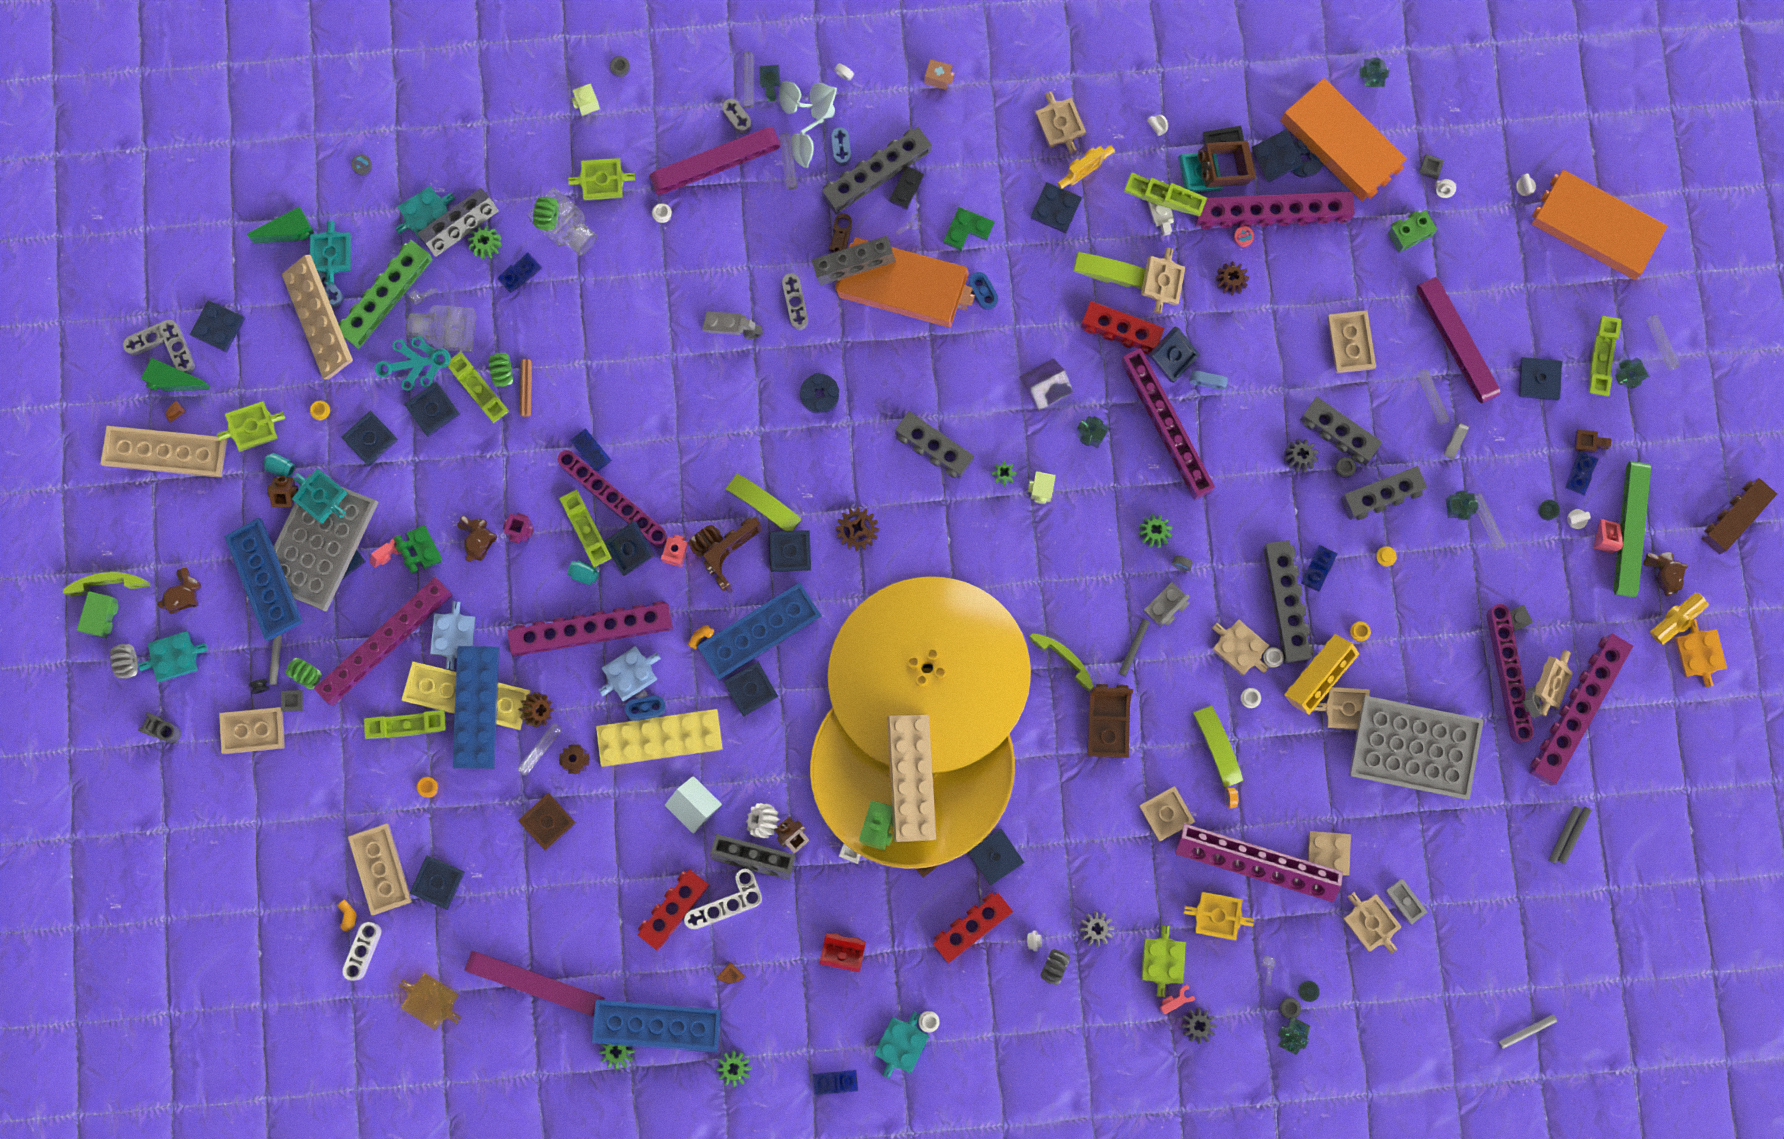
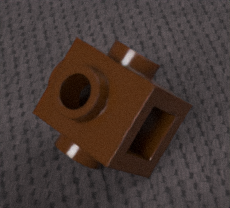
M285 476L273 478L271 485H268L267 489L271 507H292L294 502L292 498L299 490L293 478Z
M568 745V748H563V753L559 755V764L563 766L565 771H568V774H580V771H586V766H589V753L584 748H581V745ZM571 755H576L577 759L575 762H570Z
M790 817L777 826L778 828L774 829L779 836L776 840L783 848L788 846L794 854L810 841L803 833L806 830L798 820L794 822Z

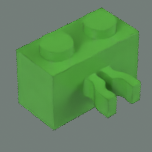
M871 800L859 838L862 845L884 851L886 845L890 846L893 834L890 833L893 826L892 806Z

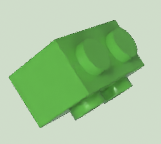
M1426 210L1420 213L1415 211L1408 216V219L1404 221L1400 219L1394 222L1388 235L1400 253L1432 237L1437 228Z
M88 591L77 631L107 639L108 634L111 633L113 628V616L118 612V600L111 596Z

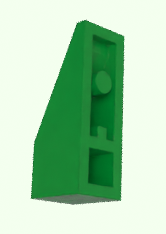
M298 207L247 233V236L253 243L298 242L299 240L308 239L310 234L315 232L303 210Z
M151 358L141 377L146 383L145 386L153 391H157V389L164 392L209 390L211 387L205 381L154 358Z

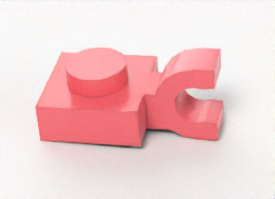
M392 538L389 544H384L371 554L369 563L374 568L380 564L385 565L391 559L392 553L396 555L401 554L395 547L394 539Z
M1187 984L1180 988L1178 997L1173 998L1171 995L1161 1001L1163 1005L1158 1008L1163 1015L1186 1002L1195 1000L1194 996L1189 998L1184 996V992L1189 989Z

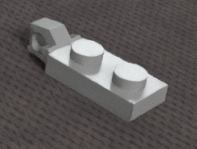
M706 311L702 330L707 333L740 335V333H743V330H754L756 323L751 321V319H746V316L742 314Z

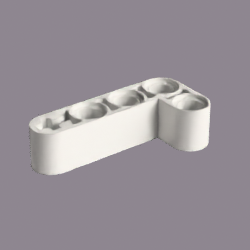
M749 869L738 871L736 882L740 892L689 911L684 918L686 926L694 930L700 929L760 905L762 894L753 872ZM743 873L751 875V881L748 884L740 882V876ZM750 892H756L758 895V900L754 904H750L747 901V895ZM732 899L737 900L739 903L738 909L735 911L728 909V902ZM711 907L719 909V915L714 919L708 915ZM704 910L707 922L704 923V919H700L697 921L696 926L693 923H689V920L692 919L691 915L694 914L695 917L702 916L701 911Z

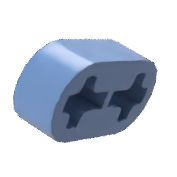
M838 127L833 130L831 135L833 157L836 164L844 166L851 160L849 134L846 129ZM838 134H842L843 144H839V139L836 138ZM840 149H843L844 155H846L843 160L839 156Z
M318 273L320 279L326 284V274ZM330 283V285H327L325 292L330 300L331 307L340 306L344 300L343 294L335 284L331 285ZM330 291L336 295V301L331 299V296L328 294Z
M1192 371L1189 382L1197 386L1225 390L1228 378L1201 371Z

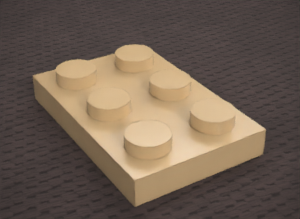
M1368 311L1328 315L1327 320L1336 374L1375 369L1376 361Z
M281 707L219 713L221 754L285 748L283 712Z

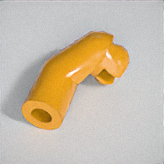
M709 625L700 627L693 633L687 645L696 650L703 636L711 638L714 629L710 628Z
M343 900L337 905L344 914L340 928L348 932L354 928L357 914L349 903Z

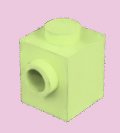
M591 83L572 90L574 97L571 98L575 109L579 108L582 116L600 109Z
M1036 471L1034 481L1030 480L1028 492L1031 493L1030 499H1035L1034 502L1040 504L1050 502L1056 475Z

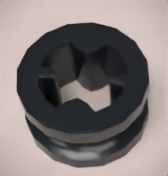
M267 679L250 682L249 687H252L251 694L268 691L269 686H266Z

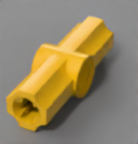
M1695 592L1680 606L1672 607L1667 612L1665 619L1653 628L1650 634L1659 644L1664 645L1679 631L1687 630L1693 623V619L1709 606L1708 602L1701 594Z

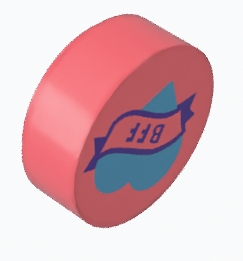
M1246 226L1238 228L1234 234V241L1240 247H1247L1254 240L1253 230Z

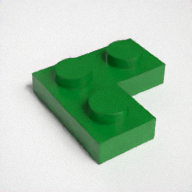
M958 207L943 244L962 251L969 234L987 241L995 221Z

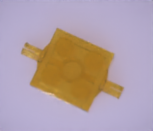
M425 972L414 985L404 979L401 980L407 987L399 983L398 987L408 992L406 1000L400 1007L401 1009L435 1031L441 1022L447 1018L456 1024L459 1023L453 1016L459 1020L462 1017L452 1011L453 1005L459 997L457 993Z

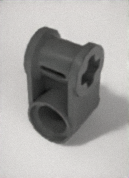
M146 712L145 715L147 717L142 727L138 728V731L169 743H174L180 739L181 730L178 726ZM171 728L172 734L166 737V731Z

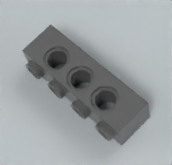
M480 188L417 234L431 253L437 257L499 212V210L485 191Z
M888 236L812 259L820 286L896 262Z
M1318 397L1314 399L1300 419L1306 428L1317 431L1323 440H1330L1339 451L1350 454L1352 459L1358 464L1363 463L1366 465L1382 444L1381 440ZM1319 418H1326L1328 425L1321 424ZM1336 429H1342L1344 436H1338ZM1352 440L1359 441L1361 447H1354L1352 444Z
M908 411L895 429L898 441L905 445L908 443L913 447L914 452L921 456L924 454L930 458L929 461L936 467L940 465L946 469L945 472L952 478L957 477L960 479L974 460L973 454L910 411ZM914 432H920L923 436L920 439H914L911 435ZM936 443L939 448L932 451L928 448V445ZM952 454L955 460L948 462L944 459V456Z
M1416 466L1346 493L1341 497L1349 519L1356 518L1358 521L1368 517L1367 513L1375 511V513L1386 510V506L1390 504L1397 506L1404 503V499L1408 497L1415 499L1422 496V492L1427 489V485L1419 467ZM1399 484H1404L1407 487V492L1401 491ZM1386 491L1389 494V499H1384L1380 492ZM1362 498H1368L1371 505H1364Z
M719 834L715 835L710 852L711 860L789 881L796 862V855Z

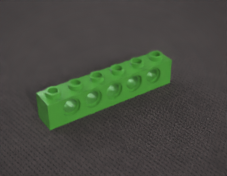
M412 240L401 247L399 255L388 263L387 269L383 274L381 273L377 276L375 284L371 289H367L361 301L353 305L347 318L339 322V327L347 342L358 350L433 260L427 251ZM412 260V264L410 266H404V263L406 261ZM394 276H400L398 281H391ZM387 290V294L384 297H379L381 291ZM369 306H375L372 312H366ZM357 321H362V325L360 327H354V324Z

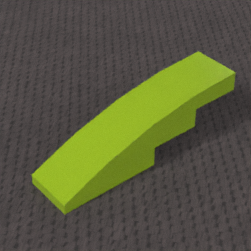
M1132 172L1123 191L1148 202L1196 216H1201L1207 197L1171 183L1168 185L1152 177L1149 180Z
M1077 252L1073 267L1074 272L1105 283L1113 282L1127 288L1132 286L1142 290L1145 274L1144 268L1082 252Z

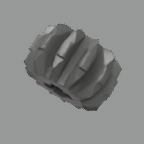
M1296 439L1295 443L1290 442L1289 448L1284 452L1288 455L1284 460L1291 461L1288 468L1294 465L1296 466L1295 472H1298L1301 467L1304 473L1307 471V468L1313 469V463L1318 461L1315 455L1319 453L1318 450H1312L1315 444L1307 445V439L1303 443L1300 439ZM1299 452L1301 453V455H1305L1304 459H1302L1301 456H1298Z
M1051 950L1041 972V978L1045 982L1058 985L1070 961V956L1061 950Z
M1196 1008V1015L1192 1010H1189L1188 1014L1191 1018L1187 1016L1182 1017L1183 1020L1187 1021V1024H1181V1028L1188 1029L1183 1032V1036L1191 1034L1189 1037L1190 1042H1193L1196 1037L1197 1044H1201L1202 1037L1205 1042H1208L1207 1034L1215 1035L1213 1031H1210V1028H1216L1217 1025L1210 1024L1215 1019L1214 1016L1206 1018L1208 1010H1204L1201 1015V1009ZM1196 1021L1203 1023V1026H1201V1028L1203 1029L1201 1031L1194 1029V1025L1196 1026V1024L1194 1023Z

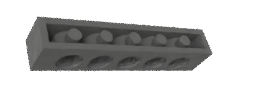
M919 127L914 130L909 129L904 133V137L891 141L887 148L882 151H876L872 154V158L859 162L855 169L850 172H844L840 175V179L834 183L831 181L823 187L822 197L835 215L905 170L906 166H911L932 151V144ZM908 145L911 146L913 149L911 151H905L903 147ZM889 156H894L897 158V160L891 162L888 161L887 158ZM876 166L879 167L881 170L879 172H873L871 168ZM857 177H862L865 179V181L862 183H858L855 181V179ZM847 188L849 191L847 193H840L839 189Z
M1290 540L1266 543L1263 546L1280 646L1284 656V665L1309 661L1311 655H1313V647L1308 642L1307 636L1310 635L1308 624H1305L1304 621L1306 608L1304 604H1301L1300 599L1302 587L1297 582L1299 570L1298 566L1294 565L1293 560L1295 548L1290 544ZM1277 559H1284L1286 567H1280ZM1281 578H1287L1290 586L1284 587L1281 584ZM1286 597L1293 600L1292 607L1285 604L1284 599ZM1288 617L1295 618L1297 625L1291 626L1288 623ZM1292 637L1300 639V646L1292 644Z

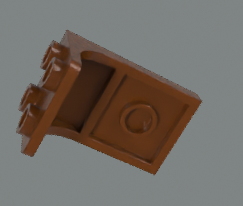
M756 517L744 520L740 524L742 527L736 531L731 530L724 536L725 539L723 541L713 543L709 546V551L703 555L705 568L711 576L713 574L717 576L715 580L722 591L727 590L729 593L733 591L731 585L722 574L724 560L732 552L762 531L760 522Z
M1096 684V687L1089 691L1087 757L1129 758L1130 703L1133 689H1129L1128 685H1116L1115 688H1108L1107 684Z

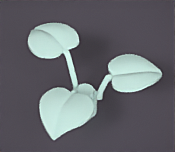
M784 81L780 84L779 101L782 109L786 113L792 114L796 112L797 106L812 108L811 114L817 119V121L801 130L800 134H793L790 141V150L793 158L799 165L808 168L813 156L814 146L811 138L805 132L817 124L823 123V119L834 116L833 101L837 88L823 83H815L810 90V101L812 104H804L799 102L801 91L798 86L793 82Z

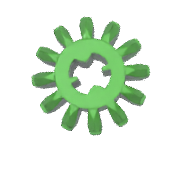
M538 197L534 204L532 216L535 228L544 231L554 230L559 218V204L556 199L552 197Z
M486 225L484 230H482L478 226V232L471 231L473 237L468 238L470 243L469 249L473 251L475 257L480 255L481 259L484 260L486 255H488L492 259V253L498 254L497 248L502 247L501 242H499L501 236L497 234L494 228L490 230L489 226ZM484 240H487L486 245H483Z
M507 353L490 355L488 361L492 383L496 387L512 384L513 372L509 355Z
M1151 514L1150 520L1145 517L1143 519L1144 524L1139 525V528L1143 531H1140L1138 535L1141 537L1145 536L1142 543L1150 541V548H1152L1154 543L1157 548H1160L1161 543L1164 545L1168 543L1166 538L1172 537V534L1168 531H1171L1173 528L1172 526H1166L1169 522L1168 519L1161 521L1162 515H1159L1156 519L1155 515ZM1158 528L1159 532L1153 534L1152 530Z
M294 658L288 664V668L285 671L288 677L308 689H314L322 676L318 669L299 658Z
M600 1044L606 1048V1050H600L599 1054L606 1055V1057L601 1059L602 1063L609 1060L607 1068H611L613 1063H615V1070H619L620 1063L624 1068L628 1066L625 1059L628 1061L633 1060L628 1053H634L635 1049H628V1046ZM614 1046H618V1049L622 1050V1054H618L619 1058L616 1057V1054H612V1050L615 1049Z
M732 1051L731 1059L725 1053L724 1058L727 1061L718 1060V1063L724 1066L716 1068V1071L724 1072L718 1078L721 1080L726 1076L727 1079L724 1083L726 1086L732 1080V1086L736 1087L737 1079L743 1085L745 1082L742 1076L750 1078V1075L745 1073V1070H752V1066L745 1067L744 1064L748 1063L750 1059L747 1058L742 1061L744 1053L741 1052L738 1058H736V1051ZM731 1063H734V1066L736 1064L739 1065L738 1074L734 1075V1072L732 1074L729 1072Z

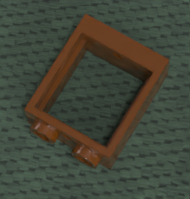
M1248 141L1206 143L1198 150V160L1201 162L1202 179L1205 181L1206 187L1248 185L1256 178ZM1234 153L1238 176L1216 177L1212 155Z

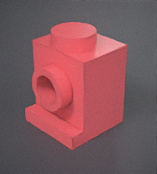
M673 535V538H667L664 552L661 556L663 563L682 567L688 549V542L684 541V537ZM678 546V551L673 552L671 548Z

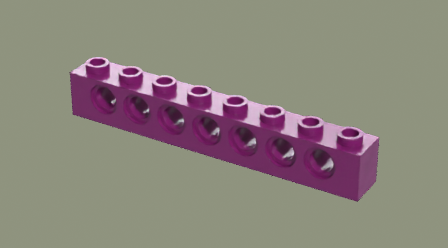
M1353 192L1207 198L1201 216L1195 215V226L1202 229H1210L1213 226L1230 228L1232 225L1250 227L1254 224L1266 227L1277 223L1280 226L1290 225L1291 223L1306 225L1310 222L1327 224L1330 221L1347 223L1355 214ZM1328 206H1334L1337 211H1330ZM1309 207H1315L1317 212H1311ZM1275 208L1279 214L1271 213L1270 209ZM1289 208H1296L1298 213H1292ZM1256 209L1259 215H1253L1250 210ZM1231 210H1237L1240 215L1234 216ZM1211 211H1218L1220 216H1213Z
M1139 348L1123 356L1121 364L1192 498L1195 501L1211 493L1215 486L1142 349Z
M434 577L314 688L315 691L328 704L334 706L453 594Z
M664 601L652 603L653 606L649 607L635 605L631 610L617 608L613 609V613L605 614L604 611L592 613L593 616L589 617L575 615L571 620L557 618L553 619V623L545 624L544 621L532 623L533 626L529 627L515 625L513 629L508 630L510 651L515 657L673 630L670 606L668 603L665 604ZM650 613L656 615V619L652 623L645 621L646 616ZM628 617H635L636 622L632 626H627L625 624ZM609 620L616 622L613 629H606L605 627ZM590 623L595 624V630L592 633H587L586 626ZM569 627H575L576 629L575 634L572 636H566V630ZM549 630H554L555 637L550 640L546 639V633ZM530 633L535 634V640L527 643L526 636Z
M1613 633L1606 637L1603 636L1599 641V650L1590 657L1588 661L1590 666L1587 671L1584 670L1578 679L1580 683L1577 688L1575 687L1571 691L1568 705L1565 704L1560 710L1559 715L1561 717L1558 723L1554 722L1549 731L1551 733L1549 739H1545L1540 746V750H1542L1540 755L1536 756L1530 764L1532 769L1529 773L1550 786L1557 784L1633 648L1632 644ZM1606 652H1608V653L1611 654V656H1612V661H1611V662H1609L1608 660H1606V658H1605V653H1606ZM1596 669L1602 672V679L1596 676ZM1587 686L1593 690L1592 696L1586 693ZM1577 703L1582 705L1583 713L1577 711ZM1567 721L1573 723L1574 728L1572 731L1567 728ZM1558 738L1564 741L1563 748L1557 745ZM1548 755L1554 758L1553 765L1547 762Z
M1188 824L1183 825L1177 840L1176 855L1333 903L1342 886V871Z

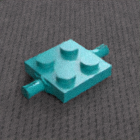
M431 186L427 187L397 206L403 214L405 222L395 227L400 235L410 228V230L415 232L419 240H422L417 233L447 213L446 205L456 198L452 192L441 198Z
M328 220L326 222V232L310 234V255L317 272L326 274V284L330 285L331 283L333 285L335 273L351 272L350 232H336L335 221Z
M318 468L306 479L299 473L295 474L298 478L294 476L293 480L300 487L292 500L318 522L323 524L331 513H335L339 518H343V515H346V511L341 509L339 504L348 492Z
M182 632L149 642L150 660L138 663L140 671L152 668L157 682L166 681L198 671L196 663L197 654L208 651V646L206 643L194 646L189 632Z
M913 1011L908 1022L891 1017L874 1052L875 1056L887 1063L882 1076L890 1079L894 1068L912 1073L929 1038V1035L916 1027L921 1014Z

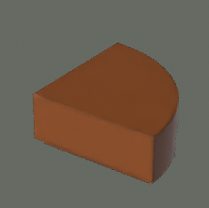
M175 401L165 412V417L172 423L185 413L186 410Z
M730 962L716 978L725 983H735L746 976Z

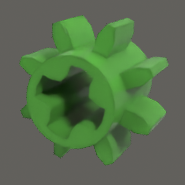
M1003 461L1001 466L995 464L997 472H992L991 476H996L997 478L995 484L1000 482L1003 487H1005L1007 482L1013 484L1014 481L1011 476L1017 475V472H1012L1013 464L1008 466L1005 461ZM1001 471H1002L1003 473H1004L1005 471H1007V472H1008L1007 476L1004 475L1003 477H1001V476H1000Z

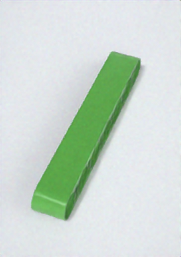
M1629 461L1626 466L1620 519L1623 546L1617 551L1613 587L1614 595L1636 598L1639 591L1651 465L1648 463Z

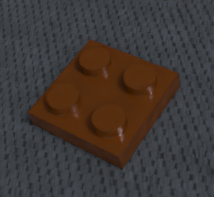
M547 793L518 820L545 851L576 824L550 793Z

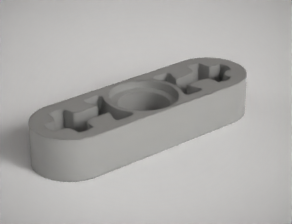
M789 273L782 280L789 318L794 329L803 330L808 325V316L800 279L796 274ZM789 279H792L793 282H797L794 283L795 292L791 293L790 285L787 284L789 283ZM798 297L801 303L799 306L794 307L789 303L790 299ZM797 311L800 312L801 319H805L802 320V324L798 325V322H794L795 320H797Z

